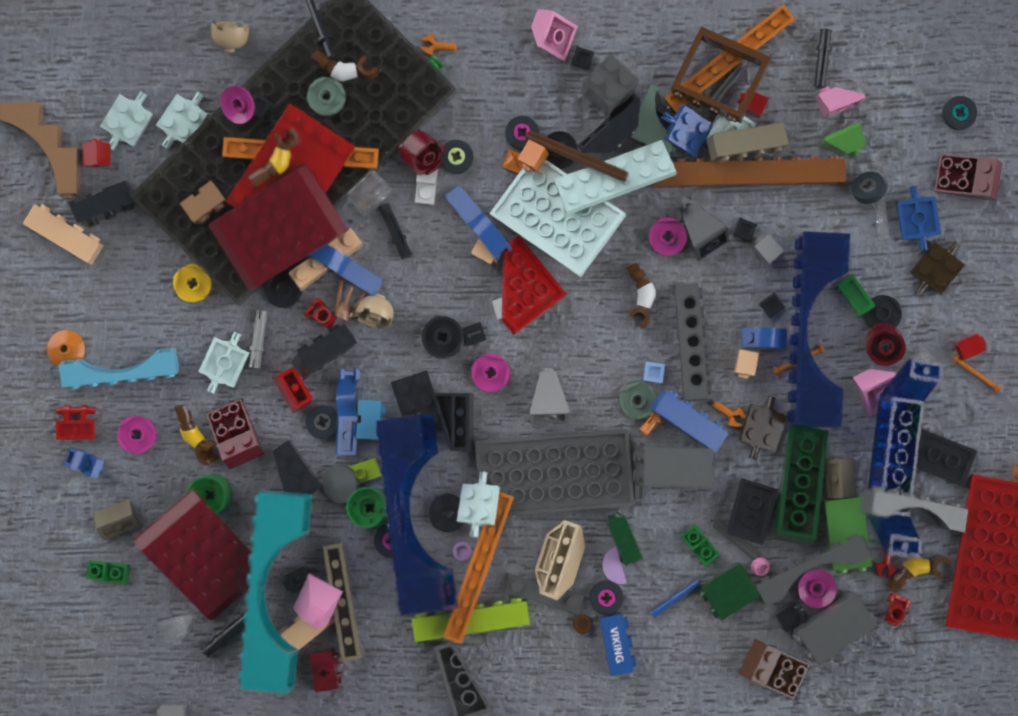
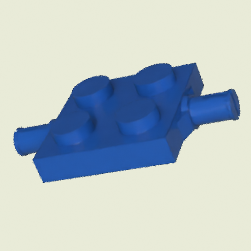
M685 105L680 106L674 117L667 112L662 114L664 116L661 119L669 123V129L664 138L666 141L692 158H697L703 146L708 149L706 138L713 126L712 123Z
M918 186L909 187L911 198L907 201L896 203L902 241L909 239L918 240L920 251L928 250L926 239L930 236L941 234L935 196L919 197Z

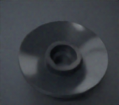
M555 131L547 136V138L578 150L575 139L567 132ZM547 150L549 155L546 160L559 169H565L574 162L569 158Z

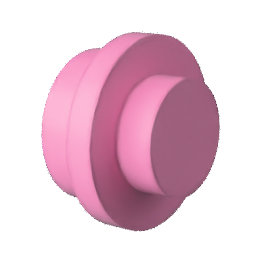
M763 557L755 559L751 564V571L757 576H765L770 570L768 560Z

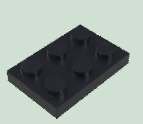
M427 370L391 382L408 437L443 426L435 399H433L432 393L435 392Z
M922 429L908 465L964 487L977 450Z
M741 478L725 534L763 545L779 489Z

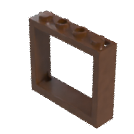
M700 27L671 86V93L680 100L687 99L691 101L690 103L698 108H701V106L707 108L714 115H723L730 122L741 123L770 65L771 57ZM701 41L760 66L739 111L680 85Z

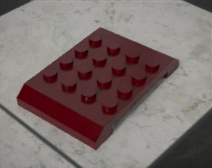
M308 164L293 171L208 225L249 291L348 231V228Z
M193 488L133 539L140 551L211 621L250 587V585H247V577L249 573L251 574L249 557L253 552Z

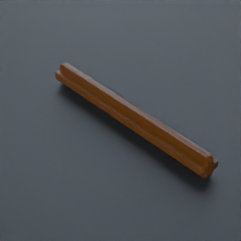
M528 131L526 135L527 141L531 140L547 150L625 182L628 178L629 173L536 132Z

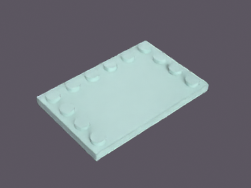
M547 160L544 161L538 173L534 171L528 172L522 168L489 214L573 273L582 277L623 221L626 214L608 201H604L568 215L554 183V179L567 174Z

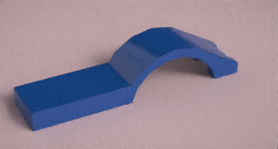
M460 185L445 195L447 201L476 233L497 261L500 259L498 254L504 249L512 250L501 233Z
M328 244L308 255L370 295L376 293L383 279Z
M340 368L336 386V455H356L358 416L355 408V392L357 382L359 381L360 369L345 371L344 368Z

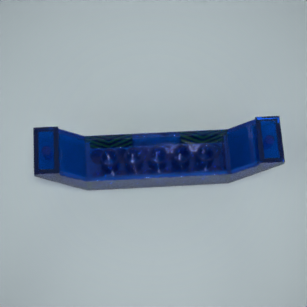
M909 358L879 395L868 490H871L872 486L884 488L883 492L888 490L899 491L901 496H903V493L913 494L924 401L935 386L942 382L943 363ZM911 507L898 510L888 517L867 514L885 554L920 558L923 538H919L910 517Z

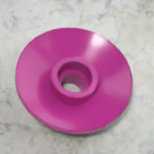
M234 85L226 88L221 95L222 111L230 121L243 124L252 118L255 109L254 101L246 89Z
M814 569L806 572L801 577L798 584V593L806 605L813 608H822L834 600L837 593V585L831 574L824 570ZM816 584L820 587L817 592L813 590V586Z

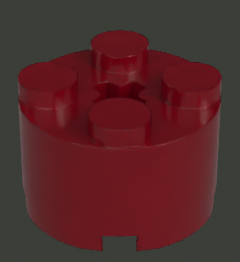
M417 129L399 145L398 151L400 152L402 163L418 175H429L440 166L442 162L440 158L441 154H444V147L428 133Z
M888 323L875 324L866 334L865 347L867 353L877 365L891 366L903 358L906 344L901 331L896 326ZM888 342L889 345H885V347H882V344Z

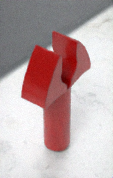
M891 541L886 542L883 561L880 563L875 562V569L879 577H881L882 568L885 565L888 569L886 578L891 577L897 569L890 562L894 545Z

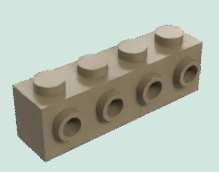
M784 122L712 134L706 139L711 161L718 160L719 163L727 162L733 157H736V160L748 157L747 155L754 154V157L762 156L768 151H771L772 154L783 151L784 147L789 145Z

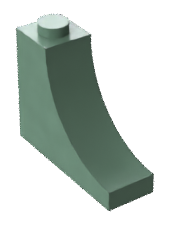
M651 84L639 110L638 128L633 136L626 139L641 146L662 140L668 154H674L677 147L664 139L668 131L663 127L656 114L655 96L658 86Z

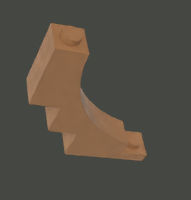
M0 102V120L28 133L46 153L55 174L57 194L63 196V199H74V196H80L81 150L78 148H62V128L59 125H43V105L39 102Z

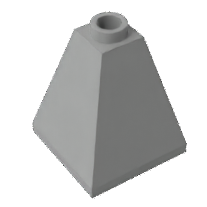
M543 369L539 375L530 409V424L568 423L569 408L558 376L553 369Z

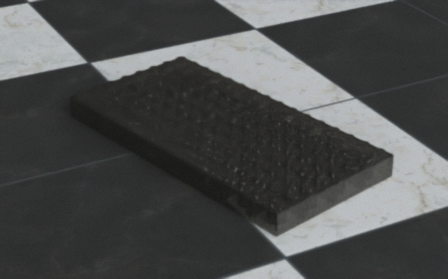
M328 0L318 10L326 34L333 36V41L330 44L335 57L332 61L355 63V65H358V61L366 56L367 64L363 67L364 70L370 71L374 67L379 68L378 76L373 80H364L360 75H357V78L344 82L338 81L343 86L346 96L344 106L338 113L332 116L319 115L310 108L307 101L309 86L315 80L321 77L332 78L331 74L327 72L328 69L320 68L318 66L319 62L311 58L317 49L325 53L324 47L316 43L319 34L311 17L241 86L250 93L252 98L258 92L273 103V106L262 120L253 114L248 122L237 124L225 116L220 106L129 195L238 306H241L261 285L251 291L248 290L208 226L235 207L227 202L224 204V209L210 214V218L206 222L195 224L180 205L189 196L193 195L196 197L201 193L199 189L210 181L217 186L227 200L253 160L224 158L222 156L224 137L266 140L289 104H291L353 146L379 149L377 169L342 167L326 194L336 211H338L398 152V147L415 130H420L457 94V89L369 0ZM325 94V95L323 96V99H324V100H329V99H330V95H329V94Z

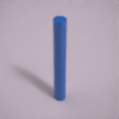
M698 579L694 580L651 610L650 613L655 618L701 586V583Z

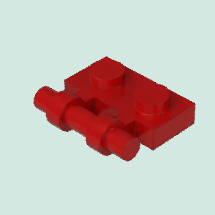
M64 405V407L56 408V414L63 415V420H56V440L96 439V420H88L89 414H96V407H88V405L71 407V405ZM71 415H81V420H71Z

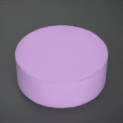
M461 541L455 544L453 555L457 560L465 561L470 558L472 548L467 542Z

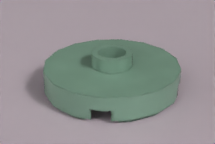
M321 77L309 86L307 101L315 113L322 116H332L343 108L346 96L343 86L336 79ZM329 94L330 99L324 100L323 96Z
M638 381L630 383L620 393V409L631 419L640 420L647 418L653 413L649 408L657 398L656 392L646 383ZM636 397L641 399L640 404H635L634 399Z

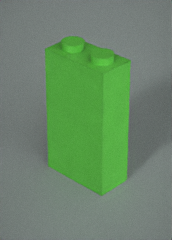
M862 497L822 501L828 550H830L828 546L838 541L840 544L847 542V537L855 533L858 536L863 534L869 546L866 515L860 513ZM871 557L856 565L829 563L830 570L836 571V574L848 573L847 569L855 568V572L866 571V567H872Z

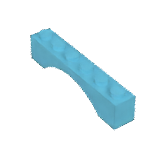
M176 348L156 350L142 363L124 369L100 368L82 359L62 361L58 365L62 387H68V389L80 388V385L95 387L99 383L106 382V385H113L121 380L130 383L137 381L138 378L153 380L156 379V376L171 378L179 371Z

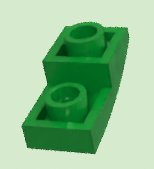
M695 524L680 536L705 567L720 556L719 552Z
M88 560L86 579L128 584L130 565Z

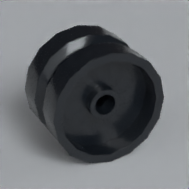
M438 316L425 324L422 331V343L431 356L438 359H449L461 351L464 344V333L456 320L448 316ZM443 334L447 336V340L444 342L440 340V336Z

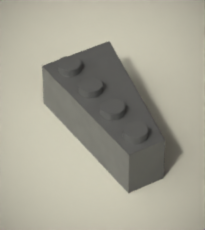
M449 640L433 645V651L452 716H479L493 711L454 643Z

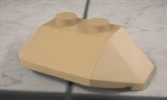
M563 520L561 524L546 534L535 568L540 594L558 600L573 585L585 550L582 526Z

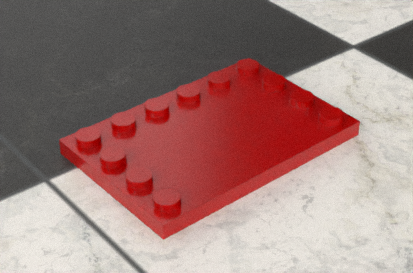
M289 104L226 202L236 208L305 164L309 165L326 193L354 151L355 146ZM290 127L293 128L298 134V142L293 148L288 149L290 150L288 168L280 175L269 176V180L255 187L249 175L261 167L265 168V164L270 162L269 159L272 158L275 148L279 147L275 142L274 134L280 135L282 141H287L290 137L288 130Z

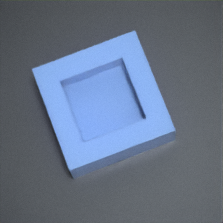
M646 362L643 381L662 383L665 364Z

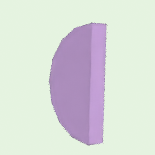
M615 546L604 555L602 561L603 572L612 582L627 584Z

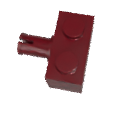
M334 648L311 652L309 657L315 693L338 689L340 683H342L341 672L337 671L336 665L339 664L338 652L335 653Z

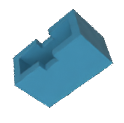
M358 400V415L361 416V423H357L356 438L381 440V436H384L385 424H382V417L386 415V405H383V401Z

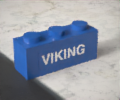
M622 613L599 617L610 675L615 676L634 672L633 667L636 666L635 656L630 654L629 648L633 647L631 636H627L626 629L629 628L627 617H623Z

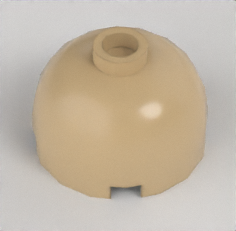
M216 22V25L211 23L213 42L218 47L224 48V52H235V49L241 48L246 44L249 36V25L243 24V27H238L237 22Z
M375 294L364 297L359 302L354 316H358L357 320L366 326L377 328V325L383 326L382 329H387L392 324L394 311L391 303L385 299V296Z

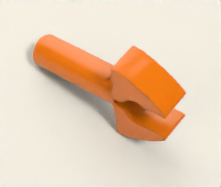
M434 34L421 39V42H430L433 45L429 48L420 47L429 56H432L435 50L456 51L457 49L455 43L437 42L434 39Z
M718 401L712 403L714 409L728 417L729 422L727 425L734 427L742 426L733 417V415H739L745 420V414L740 407L732 411Z

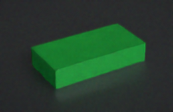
M854 275L837 285L859 317L876 306Z

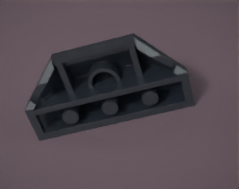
M633 93L577 145L581 152L610 153L619 149L622 141L635 134L639 124L640 99L636 94Z

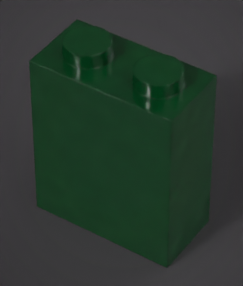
M619 512L609 515V520L605 522L623 564L627 566L643 559L626 516L624 514L620 515Z
M740 562L735 563L700 586L702 591L699 592L705 602L709 601L712 607L709 609L715 618L719 617L720 620H724L761 596Z

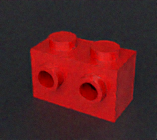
M294 367L277 375L274 382L293 414L311 404L313 401L312 393L306 388L302 376Z

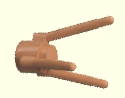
M340 277L336 304L333 309L335 310L334 316L348 321L349 317L354 316L359 302L368 293L364 292L351 310L352 306L348 302L353 287L350 286L344 302L340 304L344 278Z

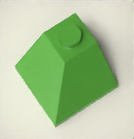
M859 122L823 138L818 143L820 148L842 156L850 154L851 157L861 153V149L866 146Z

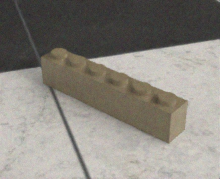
M344 542L324 545L323 552L328 582L330 585L343 591L334 610L342 662L361 659L363 653Z

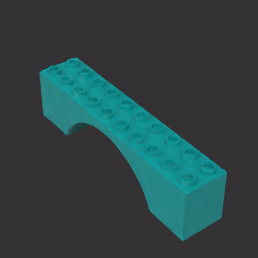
M265 490L258 492V495L255 496L254 506L257 507V511L252 521L255 532L251 536V546H253V554H250L249 557L251 574L249 573L247 577V585H250L249 593L246 594L245 604L248 605V609L243 619L246 630L242 634L244 652H241L240 664H242V671L238 675V683H241L240 689L287 694L295 688L298 649L288 643L274 627L266 606L265 587L271 565L280 551L294 539L309 533L312 494Z

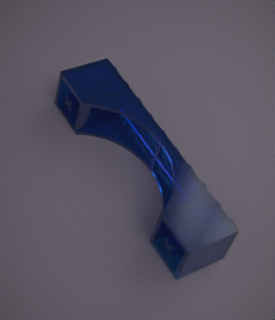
M803 231L797 239L795 238L794 242L797 258H794L793 268L796 269V277H793V288H796L795 296H792V307H795V313L791 316V326H794V333L790 336V345H793V353H790L789 356L792 372H789L788 376L791 391H788L787 400L791 405L790 411H787V422H790V426L837 429L842 428L844 389L829 380L814 361L808 344L807 325L812 305L820 292L831 281L849 272L850 234Z
M416 414L376 421L375 433L379 442L377 450L381 458L380 472L384 482L382 490L386 498L387 529L391 538L392 569L396 578L395 590L398 594L397 609L400 612V616L458 608L454 570L442 565L425 551L417 539L410 516V499L416 478L425 464L439 453L434 415Z

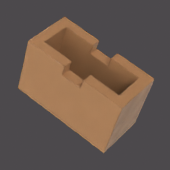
M212 181L199 189L201 192L196 197L191 195L180 203L195 224H203L210 218V214L214 211L216 213L225 208L224 204L227 203L225 197Z

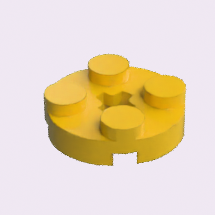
M186 265L174 275V290L186 302L196 303L203 301L212 289L211 275L200 265ZM195 278L198 285L190 289L188 281H192Z

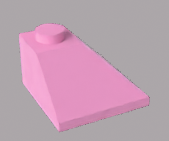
M538 9L531 26L537 46L559 60L565 61L578 26L554 11Z
M825 87L819 90L820 94L815 97L823 118L859 105L866 98L864 94L838 87L832 89Z
M869 369L853 377L856 390L869 416L877 414L904 400L896 372Z
M308 574L293 609L303 621L317 629H321L328 625L343 591L312 574Z

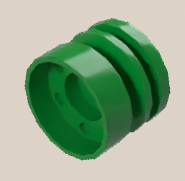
M208 474L199 477L191 482L187 488V492L193 488L216 514L225 510L233 497L231 484L226 478L218 474ZM213 490L215 492L213 494L214 497L210 498V491Z
M359 488L347 500V515L351 522L358 527H381L388 523L392 517V499L381 489ZM370 504H371V505H375V506L373 507L374 510H375L374 512H373V511H370V510H371Z

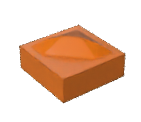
M509 149L502 168L519 174L522 170L521 163L518 161L521 153Z

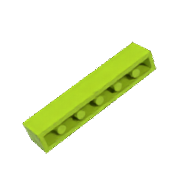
M519 597L511 599L509 603H503V600L492 602L490 606H484V603L476 604L465 635L530 625L527 601ZM446 609L434 611L435 614L427 615V612L416 613V617H412L415 642L443 638L452 611L446 612Z

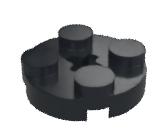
M443 494L432 502L429 509V518L436 529L443 532H454L464 524L457 522L460 503L458 496ZM447 507L454 511V514L449 519L447 516H443V512L446 511L445 508Z

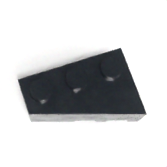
M126 181L104 188L95 195H85L86 199L77 203L74 200L68 202L77 223L88 228L99 225V221L103 219L111 220L115 218L116 214L121 211L124 213L134 209V205L138 204L129 183Z
M338 324L328 330L329 334L324 337L321 334L312 340L314 342L312 345L307 346L305 344L297 350L298 353L292 360V364L304 381L312 373L321 370L326 364L337 359L357 344V341L345 324L340 327Z
M432 393L450 451H473L474 393Z
M287 440L272 451L284 492L313 495L323 488L291 440Z

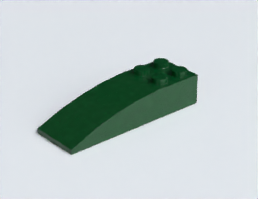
M790 424L779 489L774 540L812 546L816 541L828 430Z

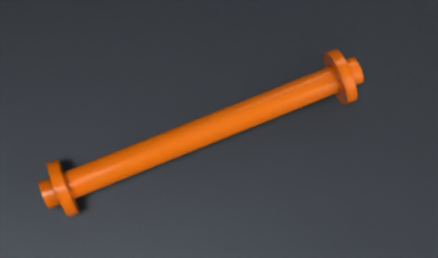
M818 345L819 348L779 368L775 366L773 370L774 375L777 374L779 376V372L820 352L823 354L824 346Z
M959 355L952 358L953 364L957 363L992 387L994 389L993 392L1001 390L1000 384H994L961 361Z

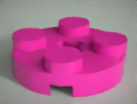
M662 218L654 223L648 235L649 244L654 252L662 256L676 255L687 242L686 229L674 218ZM666 232L673 235V239H670V242H666L662 238Z
M486 354L474 362L471 375L479 389L486 392H495L507 384L510 370L507 362L501 356ZM490 367L494 368L493 371L496 372V376H492L491 379L485 374V371L489 370Z
M130 416L121 422L117 439L125 451L133 454L144 453L150 450L157 440L156 428L148 418ZM135 429L136 431H141L140 439H133L132 436Z

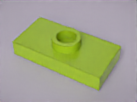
M376 458L349 466L356 473L355 475L359 483L382 476Z

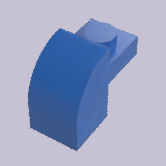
M766 327L742 328L741 347L786 349L787 330Z
M70 447L64 465L97 479L103 471L105 459Z

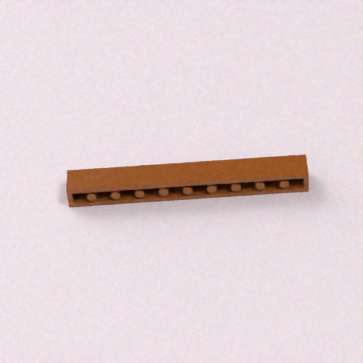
M812 156L809 157V160H802V157H790V160H783V157H772L771 160L755 157L752 158V161L736 160V158H733V161L719 163L718 160L706 162V159L703 158L695 159V162H687V159H676V162H672L676 169V175L653 183L652 187L844 184L846 182L845 159H840V156H829L828 159Z

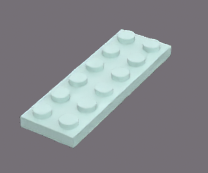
M660 140L604 161L627 171L629 175L625 182L586 167L554 179V183L569 215L675 176L676 169L663 141Z

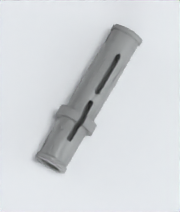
M256 310L252 346L249 348L251 350L249 368L261 369L262 353L265 352L263 345L267 311Z

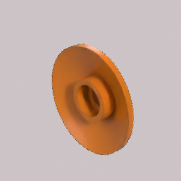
M62 330L55 333L49 339L47 354L50 361L56 366L62 361L83 359L85 343L76 332ZM66 345L68 348L66 352H62L61 350L62 346Z

